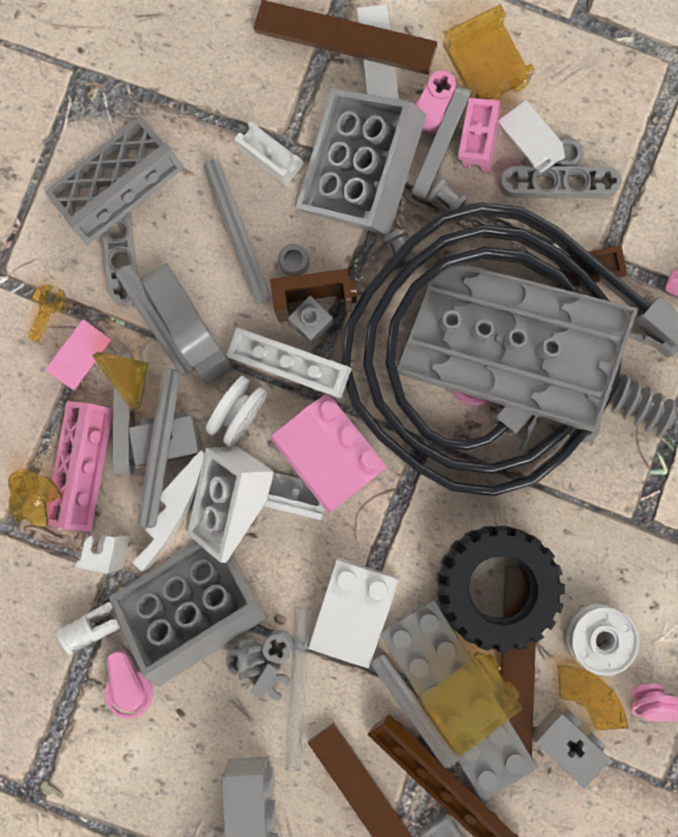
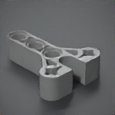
M167 263L140 279L167 324L174 343L192 367L194 366L206 384H209L233 368Z

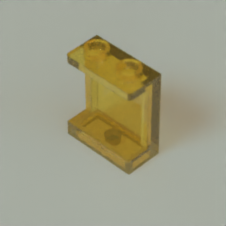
M501 4L445 31L443 47L465 88L472 90L470 98L499 100L502 98V94L510 90L517 92L525 88L530 83L534 72L532 64L525 65L504 25L506 13Z
M477 651L473 654L474 658L431 691L425 689L416 696L442 736L459 757L523 709L517 700L521 697L519 692L510 681L504 682L498 673L502 669L490 653L486 656L485 653Z

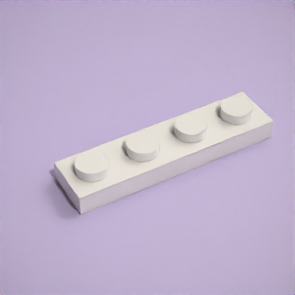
M237 327L226 355L228 358L338 398L342 397L352 369Z

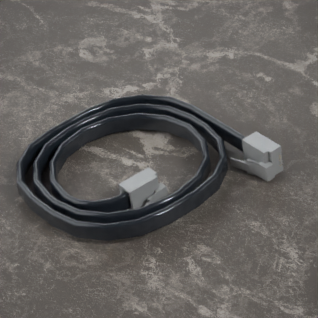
M479 202L440 213L408 238L369 283L346 322L341 364L351 368L354 329L372 296L413 248L443 225L478 215L518 220L550 238L565 252L529 231L518 228L482 224L443 235L410 260L389 284L367 324L363 368L374 406L399 438L412 449L448 469L493 474L534 462L563 439L573 426L560 423L551 434L527 453L490 464L452 460L420 442L409 433L383 401L373 366L377 325L395 293L416 269L444 247L484 237L520 242L557 264L579 284L587 296L610 301L586 270L630 307L638 308L633 323L648 336L630 332L629 337L654 347L666 358L672 357L678 352V311L660 296L648 302L645 301L561 228L524 207ZM481 247L445 257L411 283L390 320L385 366L395 402L422 437L442 448L470 450L491 444L505 432L517 434L528 421L525 428L526 434L519 448L524 450L535 427L537 416L501 405L490 418L497 425L485 435L466 441L447 439L428 428L406 400L398 374L395 358L399 324L416 293L446 269L481 259L520 263L551 280L559 289L579 293V291L564 272L526 251ZM621 361L605 409L619 386ZM352 369L346 383L352 408L374 436L411 469L453 492L497 496L535 485L568 459L590 433L589 430L577 428L553 456L525 477L493 486L453 482L421 464L382 430L360 401Z

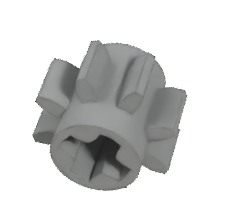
M253 638L231 643L233 650L228 651L226 655L228 670L234 675L239 674V680L261 675L260 668L266 663L263 647L260 644H253Z

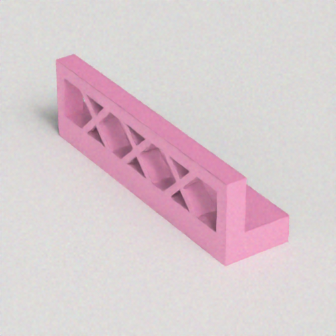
M67 401L43 524L65 530L91 532L112 423L113 408ZM79 409L78 420L75 424L76 412ZM72 443V451L71 454H69L70 445ZM66 474V483L63 485L64 475ZM59 505H60L61 509H60V514H59V520H57L56 517H57L58 507H59Z

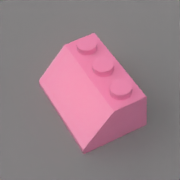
M327 393L307 406L270 437L274 445L328 514L387 468L339 405Z

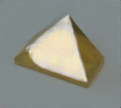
M101 352L93 354L92 357L127 405L136 411L140 409L143 403L149 363Z

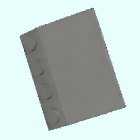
M332 88L296 209L363 230L389 235L427 114L410 101Z
M197 542L109 597L142 676L157 686L163 685L268 618L255 591L233 555L230 556L227 562L220 563Z

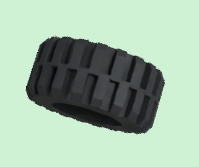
M490 525L465 533L462 539L456 540L450 546L451 550L447 555L444 554L440 562L442 566L440 572H437L438 590L436 592L443 614L463 639L470 644H476L480 649L486 651L495 649L498 653H509V649L512 648L518 651L526 649L527 643L532 640L538 643L544 638L541 633L546 628L552 630L556 624L553 620L555 613H561L564 605L559 601L560 594H565V584L560 582L559 576L563 575L560 565L556 564L553 560L555 555L549 548L541 544V540L520 529ZM494 557H505L518 563L526 573L529 583V593L524 605L516 613L502 618L490 617L480 612L472 602L469 592L470 579L475 569L485 560Z

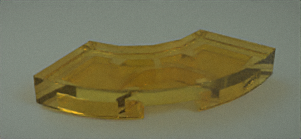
M557 665L559 695L561 699L575 701L582 705L590 714L593 727L596 730L628 729V721L622 703L615 692L603 680L582 668Z

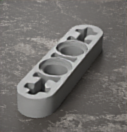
M460 85L457 86L412 190L413 195L425 200L427 199L466 109L472 90Z
M512 166L507 168L502 174L499 187L504 195L511 198L605 199L610 198L618 191L622 178L620 173L611 167L551 166L544 172L538 173L533 166ZM512 175L516 176V181H526L528 175L532 176L529 184L530 189H527L528 183H519L515 189L512 188L511 183L506 181H509ZM540 175L549 176L553 182L552 188L547 190L541 189L537 185V177ZM571 175L579 176L583 180V188L580 190L570 188L567 183L568 177ZM604 176L607 177L608 182H613L608 189H605V185L602 183H595L591 190H589L591 182H600Z
M131 211L102 233L109 294L114 302L124 307L131 306L134 303L128 294L126 299L117 294V291L122 290V285L118 278H114L119 269L114 268L113 260L119 254L128 255V265L131 266L138 277ZM116 224H122L126 228V233L121 239H113L110 236V230Z
M116 354L113 374V471L115 476H132L135 461L129 428L135 427V359L133 354Z

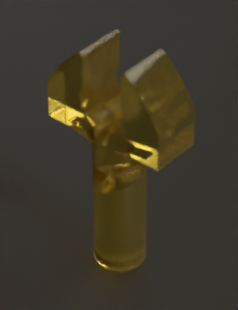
M46 284L35 291L32 299L38 302L40 309L28 334V338L31 341H40L52 313L56 311L64 313L67 307V298L62 289L59 288L56 299L52 302H48V296L53 288L52 285Z

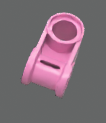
M441 70L433 73L421 97L415 104V106L427 114L422 131L433 136L437 134L456 87L455 78L448 71ZM441 86L446 87V90L444 89L441 93L436 92V89H439Z

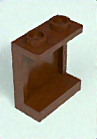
M348 269L270 279L274 312L278 322L289 321V302L304 301L309 296L313 299L343 296L345 313L352 312V303H357L355 277L349 278Z

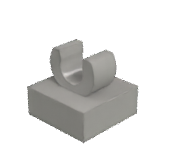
M268 661L251 692L262 699L267 691L272 699L280 700L282 694L274 689V684L276 682H283L288 686L291 680L286 674L278 673L280 664Z

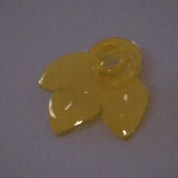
M27 469L14 471L8 480L11 492L9 499L11 515L17 523L26 518L33 525L47 526L46 503L62 496L60 490L47 476H37L34 472Z

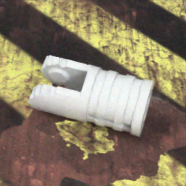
M111 602L105 603L83 615L82 618L57 630L58 639L69 655L121 627L116 619L109 620L99 626L95 624L112 614L114 608Z

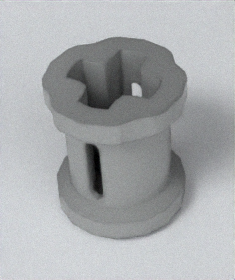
M443 178L434 187L426 200L429 203H436L445 212L461 208L468 197L466 195H459L447 185L448 181Z
M407 229L395 231L382 238L381 241L383 245H387L391 257L407 240ZM411 251L397 268L407 265L410 260L417 256V253Z
M284 630L271 632L264 642V657L268 661L277 664L285 662L293 649L292 637ZM273 640H276L278 643H285L283 653L279 650L273 651L271 649L274 643Z

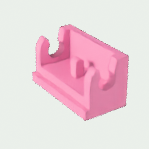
M469 98L458 153V160H462L464 168L470 169L471 165H478L482 172L491 173L500 127L498 120L502 116L500 100Z
M83 319L45 371L75 391L112 340Z

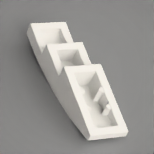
M200 450L161 493L160 501L167 507L157 516L156 526L146 528L145 530L154 540L133 562L141 571L148 570L170 543L185 519L196 496L205 451Z

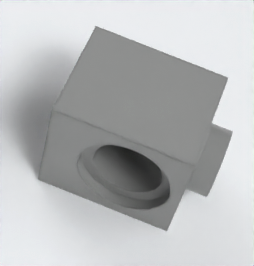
M311 296L288 318L290 325L311 345L333 325V317Z

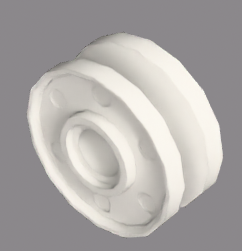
M244 376L238 378L223 396L212 413L205 430L214 436L224 426L227 427L223 443L229 447H232L249 427L267 396V392L259 387L248 397L246 393L250 380Z
M590 604L580 608L571 616L566 627L565 643L570 655L586 670L597 675L612 676L623 672L634 662L639 651V634L634 622L625 613L606 604ZM601 632H606L608 635L606 643L602 646H597V635Z

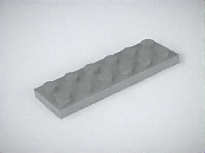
M435 598L382 630L381 635L434 723L458 754L459 764L482 801L538 769L534 759L507 718L451 624L446 619Z

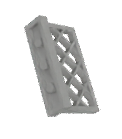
M139 116L44 192L64 216L70 227L86 245H89L182 171L184 167L168 144L164 143ZM141 129L144 130L141 141H131L136 133ZM157 148L146 157L148 149ZM139 149L137 159H126L128 150ZM120 151L117 160H107L108 155L112 152ZM133 167L131 170H129L122 176L124 168ZM115 168L113 178H102L105 169ZM96 169L93 179H83L88 171ZM91 187L88 197L78 198L81 188ZM100 187H108L98 195ZM72 188L69 198H57L64 190ZM76 206H84L74 214Z

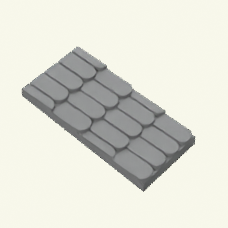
M438 258V259L436 260V262H435V265H436L439 261H441L442 258ZM466 264L446 269L427 284L397 365L398 374L475 398L485 399L538 417H545L579 429L594 432L598 430L638 308Z

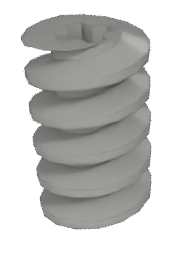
M627 374L621 376L619 386L610 400L613 402L612 413L615 414L620 408H624L623 419L626 420L634 414V425L637 426L645 420L647 421L645 431L649 432L656 426L658 427L656 437L661 438L675 419L677 412L676 402L673 399L665 401V396L662 393L653 395L651 387L642 389V383L638 380L630 384L631 378Z

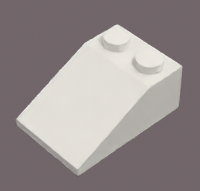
M206 447L187 535L220 563L227 562L266 503L274 471L239 447Z
M337 558L308 649L369 668L398 583L397 576Z

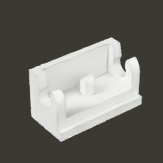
M526 100L498 120L499 126L513 140L538 173L544 172L565 158L563 143Z
M250 121L248 123V132L245 135L239 132L234 139L238 151L286 187L304 165V162L300 157L291 153L261 130L257 124Z
M273 472L267 501L264 504L265 507L322 520L325 508L302 479Z
M121 533L118 536H108V534H104L99 540L96 552L92 551L94 537L89 536L84 542L81 559L76 562V568L106 574L123 569L130 535Z

